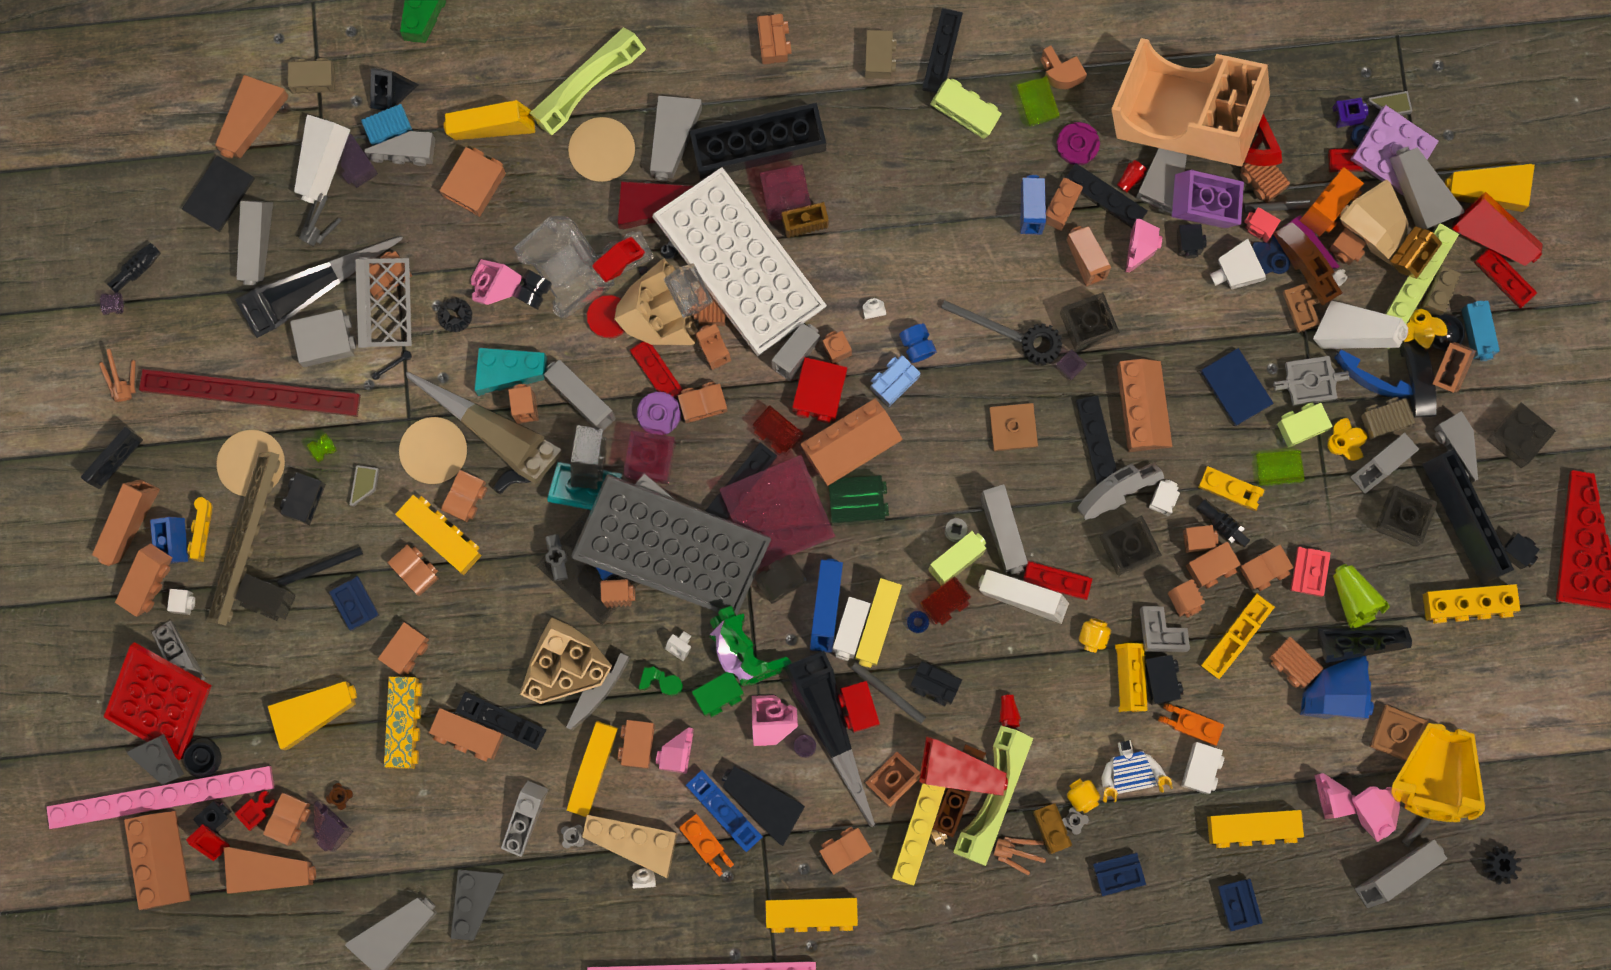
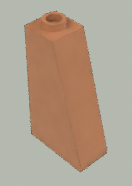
M246 75L243 76L215 144L222 156L232 159L233 156L241 158L287 100L289 95L284 88Z
M143 480L123 483L92 554L99 558L98 561L100 563L110 566L121 562L160 491L159 488Z
M224 848L227 894L313 885V880H316L315 866H312V862L238 848Z

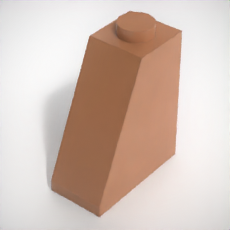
M1079 226L1070 230L1066 240L1086 287L1105 280L1111 270V266L1089 226L1085 228Z

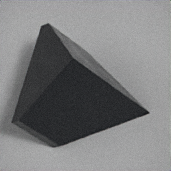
M371 68L370 108L385 111L397 106L419 84L394 71Z

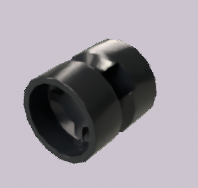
M528 269L522 279L524 285H519L513 296L538 310L544 300L542 295L548 293L553 283Z

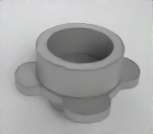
M1072 807L1069 809V814L1066 818L1062 820L1065 827H1068L1072 830L1073 834L1077 835L1081 833V828L1084 824L1088 823L1089 818Z
M581 825L571 828L564 826L561 829L564 839L562 845L564 848L568 849L571 846L582 847L584 845V840L582 839L583 827ZM572 834L575 835L574 839H571Z

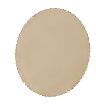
M606 117L593 118L582 123L572 134L568 148L569 158L575 170L583 177L593 181H610L621 176L630 167L635 154L634 139L630 131L619 121Z
M439 417L421 419L412 424L404 433L399 446L400 461L405 471L419 482L426 484L445 482L454 477L464 465L467 456L465 437L462 431L449 420Z
M245 430L234 434L222 445L218 453L217 472L221 482L231 492L240 496H246L259 453L273 452L279 454L278 460L280 461L279 469L272 478L274 487L279 482L285 466L284 453L280 444L271 435L259 430Z

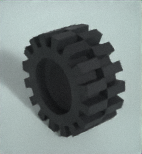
M1043 323L1040 326L1036 324L1033 328L1030 327L1023 337V355L1025 358L1028 357L1030 363L1032 361L1035 362L1034 365L1042 364L1044 366L1047 363H1052L1057 359L1061 351L1062 337L1058 335L1059 331L1057 329H1052L1053 326L1051 325L1048 327ZM1038 337L1047 338L1050 342V349L1046 352H1038L1034 348V340Z

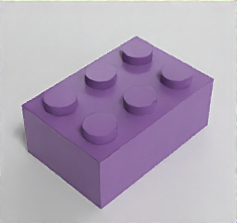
M1194 170L1175 174L1172 217L1221 228L1241 225L1244 182Z

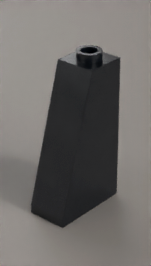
M735 766L732 770L727 769L722 778V781L725 782L723 787L780 845L784 846L805 806Z

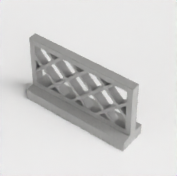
M356 258L358 348L412 346L409 258ZM369 263H379L385 269L377 279L369 272ZM383 263L391 264L388 267H386ZM395 263H405V272L399 278L389 270ZM386 272L397 280L389 289L378 281ZM404 276H405V284L401 281V279H402ZM370 277L374 280V282L371 285ZM398 282L406 290V294L400 300L390 292ZM375 283L379 284L386 291L378 300L370 295V289ZM387 294L397 301L389 311L379 303ZM370 298L375 302L371 307ZM405 298H406V306L401 303ZM399 304L406 310V316L400 322L391 314ZM376 305L386 312L379 322H376L371 317V310ZM388 315L398 324L390 333L380 325ZM405 320H406L407 328H405V327L402 325V323H403ZM371 321H373L376 324L372 329ZM401 326L407 332V341H397L391 335ZM379 327L387 336L381 342H372L371 333ZM389 337L393 340L385 342Z

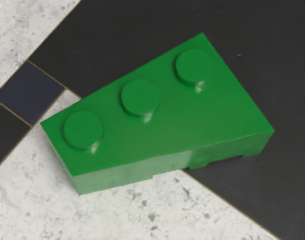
M405 0L400 28L404 41L426 43L437 22L441 9L446 4V0Z

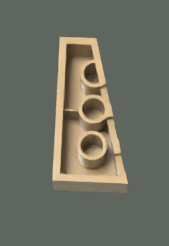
M587 815L582 837L668 878L678 833Z

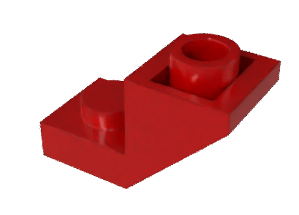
M631 236L614 245L592 267L605 282H608L620 276L628 264L642 258L645 251Z

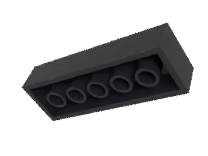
M817 102L690 130L700 179L707 178L721 167H723L726 173L826 151V139Z

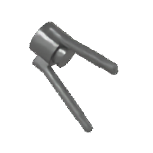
M326 195L320 202L315 214L314 211L318 201L315 200L314 204L311 205L304 227L300 232L299 239L313 247L316 242L321 245L324 238L341 222V218H338L321 235H319L321 230L314 227L328 197Z

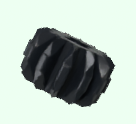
M1498 846L1493 847V853L1490 851L1485 853L1489 860L1482 859V863L1487 864V867L1483 868L1482 871L1484 873L1490 872L1487 877L1488 880L1495 879L1496 884L1500 885L1502 882L1510 884L1511 878L1514 880L1518 879L1515 871H1522V868L1516 866V863H1520L1521 859L1514 858L1516 855L1515 850L1508 852L1507 846H1502L1501 850ZM1499 861H1504L1503 867L1505 869H1499L1501 866Z

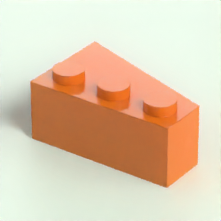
M1343 167L1299 221L1319 237L1325 231L1329 233L1337 224L1335 222L1338 216L1341 218V212L1350 201L1353 202L1361 195L1362 192L1359 189L1364 183Z

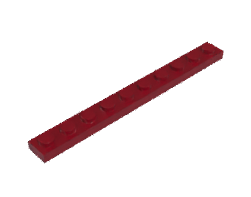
M142 369L139 391L145 393L358 417L361 398L360 394L147 369Z

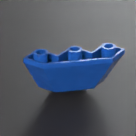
M1367 657L1351 658L1320 671L1303 692L1300 715L1324 719L1334 716L1361 720L1368 719L1369 715L1373 713L1374 703L1371 702V681H1369Z

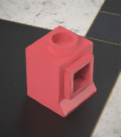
M1258 207L1255 213L1250 211L1244 223L1247 224L1245 227L1248 229L1247 232L1259 239L1262 238L1267 243L1281 220Z

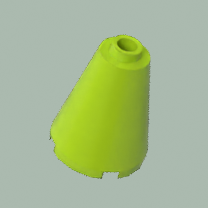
M1343 564L1335 569L1336 573L1333 575L1350 628L1353 626L1354 628L1363 626L1376 619L1375 615L1379 611L1383 614L1389 609V603L1353 565L1347 566V564Z

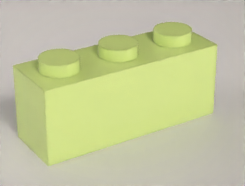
M948 78L942 83L930 105L983 139L990 135L1002 114L994 104L985 103L977 93L973 91L968 92L962 88L960 82Z

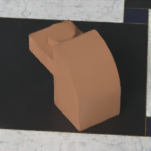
M1052 46L1043 50L1041 62L1046 70L1049 69L1046 71L1044 79L1052 87L1070 89L1085 81L1087 73L1077 56L1061 64Z
M716 324L706 325L699 332L695 333L711 370L731 361L730 354Z

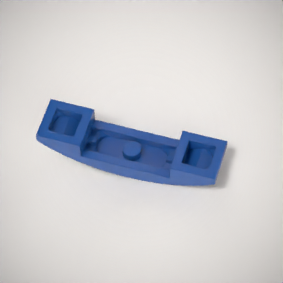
M1343 350L1336 354L1335 360L1344 372L1348 371L1349 377L1364 388L1383 396L1399 397V399H1410V396L1413 394L1411 385L1401 380L1395 386H1392L1358 368L1357 366L1361 359Z
M703 770L686 784L688 789L745 852L749 851L763 838Z

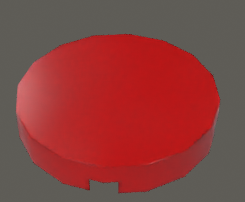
M612 295L601 296L595 299L589 306L587 323L591 331L598 337L614 339L625 332L614 319L617 305L621 300L619 297Z

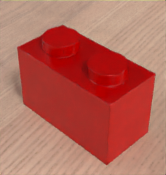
M867 681L841 688L842 694H839L838 698L841 707H846L848 716L844 717L848 729L852 728L853 732L856 733L880 725Z

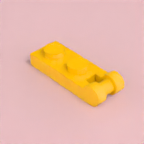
M1209 466L1206 467L1198 488L1253 511H1257L1259 506L1257 502L1265 491L1258 486L1246 483ZM1245 491L1251 493L1249 500L1243 498Z
M199 497L194 502L197 515L196 520H193L191 526L193 539L188 544V555L194 561L204 562L213 505L205 498Z

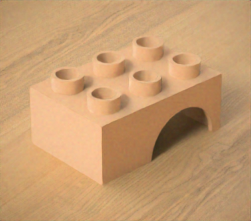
M1141 38L1112 107L1116 137L1121 140L1242 167L1270 97L1268 65L1216 54L1215 61L1210 66L1187 68L1164 59L1153 49L1148 39Z

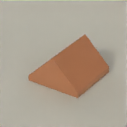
M896 752L865 783L890 808L920 779V772L902 755Z

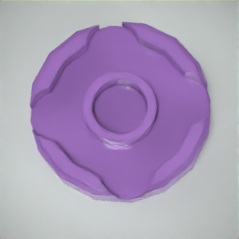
M654 392L645 396L639 403L637 418L641 427L646 432L661 436L672 432L677 427L681 419V409L679 403L672 395L666 392Z

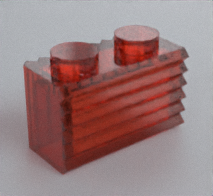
M770 405L753 423V429L755 430L753 433L760 440L764 441L766 439L772 444L770 448L778 455L783 453L787 456L803 437V433Z
M954 576L920 602L919 606L935 626L939 623L943 626L952 619L951 614L954 611L958 610L961 612L970 605L968 601L971 599V596Z

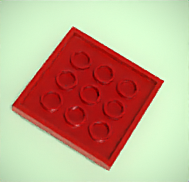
M134 642L128 649L104 718L146 742L164 734L175 757L181 760L184 751L191 741L212 685Z

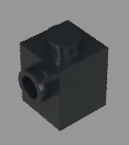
M1202 224L1179 225L1177 229L1179 256L1191 259L1201 255L1207 245L1206 235H1202Z
M1519 533L1513 535L1503 547L1510 562L1520 570L1527 566L1530 568L1538 559L1536 554L1540 550L1535 546L1536 543L1526 536L1523 537Z
M213 801L193 820L199 827L204 824L215 833H218L233 818L230 815L232 811L224 802Z

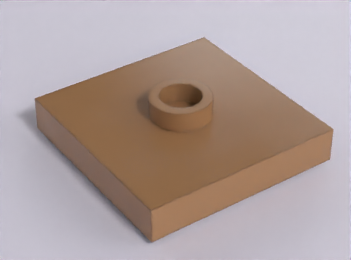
M1033 403L989 407L994 452L1038 447Z
M1384 705L1369 747L1407 761L1426 729L1428 721Z

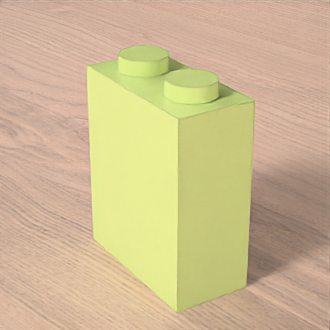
M971 531L931 563L928 569L929 572L943 587L984 554L986 550L984 546L986 544L985 540L979 533L975 535Z

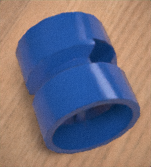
M924 323L914 325L899 334L903 346L908 347L906 353L911 363L920 362L937 353L933 341L928 340L930 334Z

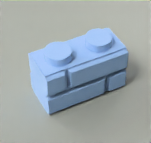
M901 356L899 359L894 357L886 365L888 369L883 374L881 372L877 373L871 380L873 383L870 388L871 391L888 407L920 378L921 373L904 356Z

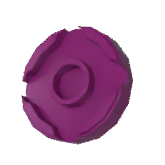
M1075 122L1061 130L1056 145L1059 155L1067 163L1085 165L1098 154L1100 139L1096 130L1089 124Z

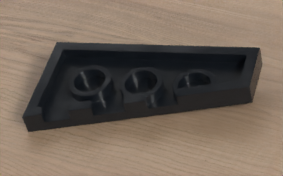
M1408 627L1318 628L1317 636L1326 663L1402 650L1412 646V638Z

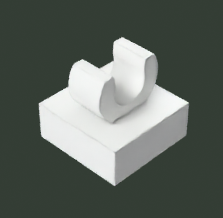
M684 631L678 638L673 634L668 640L665 650L684 661L691 649V646L688 645L691 635Z

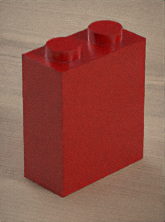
M805 357L792 407L796 416L801 418L817 417V420L823 423L835 422L848 367Z

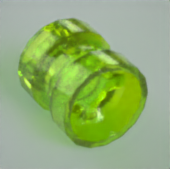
M327 433L321 435L319 440H317L318 442L311 441L307 444L318 463L325 459L324 454L332 455L337 452V448Z

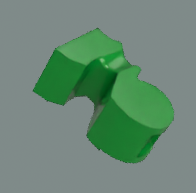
M654 666L651 668L644 667L639 685L640 691L650 689L651 683L657 680L659 681L662 694L676 696L681 693L683 684L679 677L675 675L666 677L665 672L660 671Z

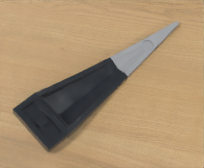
M399 236L261 285L235 298V301L254 335L258 338L282 325L314 300L356 272V258L374 259L401 241L403 237Z
M823 650L785 666L784 669L793 686L792 691L869 826L873 827L875 823L852 752L838 698L834 670Z

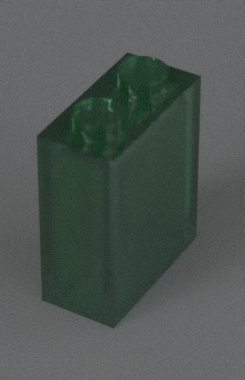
M882 475L840 478L829 485L832 526L885 522V516H889L888 503H884L883 494H887L886 481H882Z

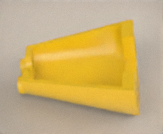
M1428 723L1393 782L1392 795L1397 802H1403L1405 809L1437 821L1460 822L1461 818L1468 817L1469 820H1473L1481 816L1485 811V802L1475 735L1463 729L1450 732L1442 724Z

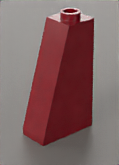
M621 182L618 213L619 229L624 230L656 223L652 217L654 213L694 186Z

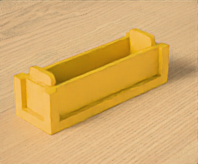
M1117 644L1115 649H1117L1119 712L1148 711L1144 644Z

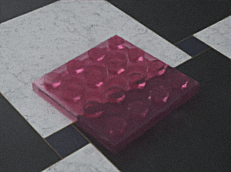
M801 455L719 489L734 523L771 537L769 546L758 569L835 537Z

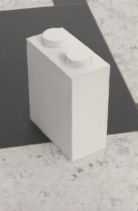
M852 597L848 598L833 646V653H836V658L848 661L849 658L854 659L871 603Z

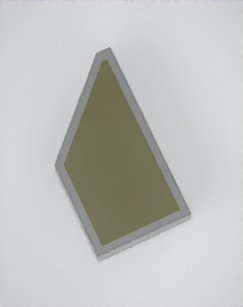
M1408 91L1372 97L1367 100L1369 105H1373L1380 110L1386 105L1400 115L1412 113Z
M356 465L350 506H356L357 503L376 491L379 475L378 468Z

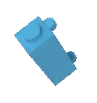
M1476 301L1465 305L1461 311L1469 347L1476 350L1473 359L1480 358V361L1494 359L1493 356L1500 352L1489 301Z

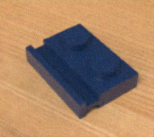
M358 576L329 592L350 631L380 616Z
M1138 853L1093 864L1101 896L1146 885Z
M1250 878L1217 887L1229 931L1263 923Z

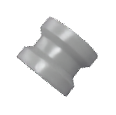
M959 518L951 519L945 527V536L951 542H959L967 534V525Z

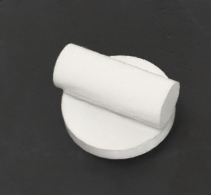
M876 298L867 300L863 305L864 319L886 315L884 302Z
M642 868L632 875L633 889L656 887L653 871Z

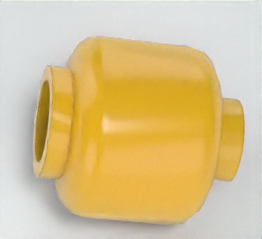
M1091 618L1090 621L1083 623L1079 641L1085 645V650L1097 653L1098 649L1102 650L1107 647L1111 634V629L1107 626V622Z
M1078 779L1069 785L1071 790L1068 791L1067 798L1077 812L1083 811L1085 814L1099 805L1100 794L1092 781L1086 780L1082 782L1081 779Z

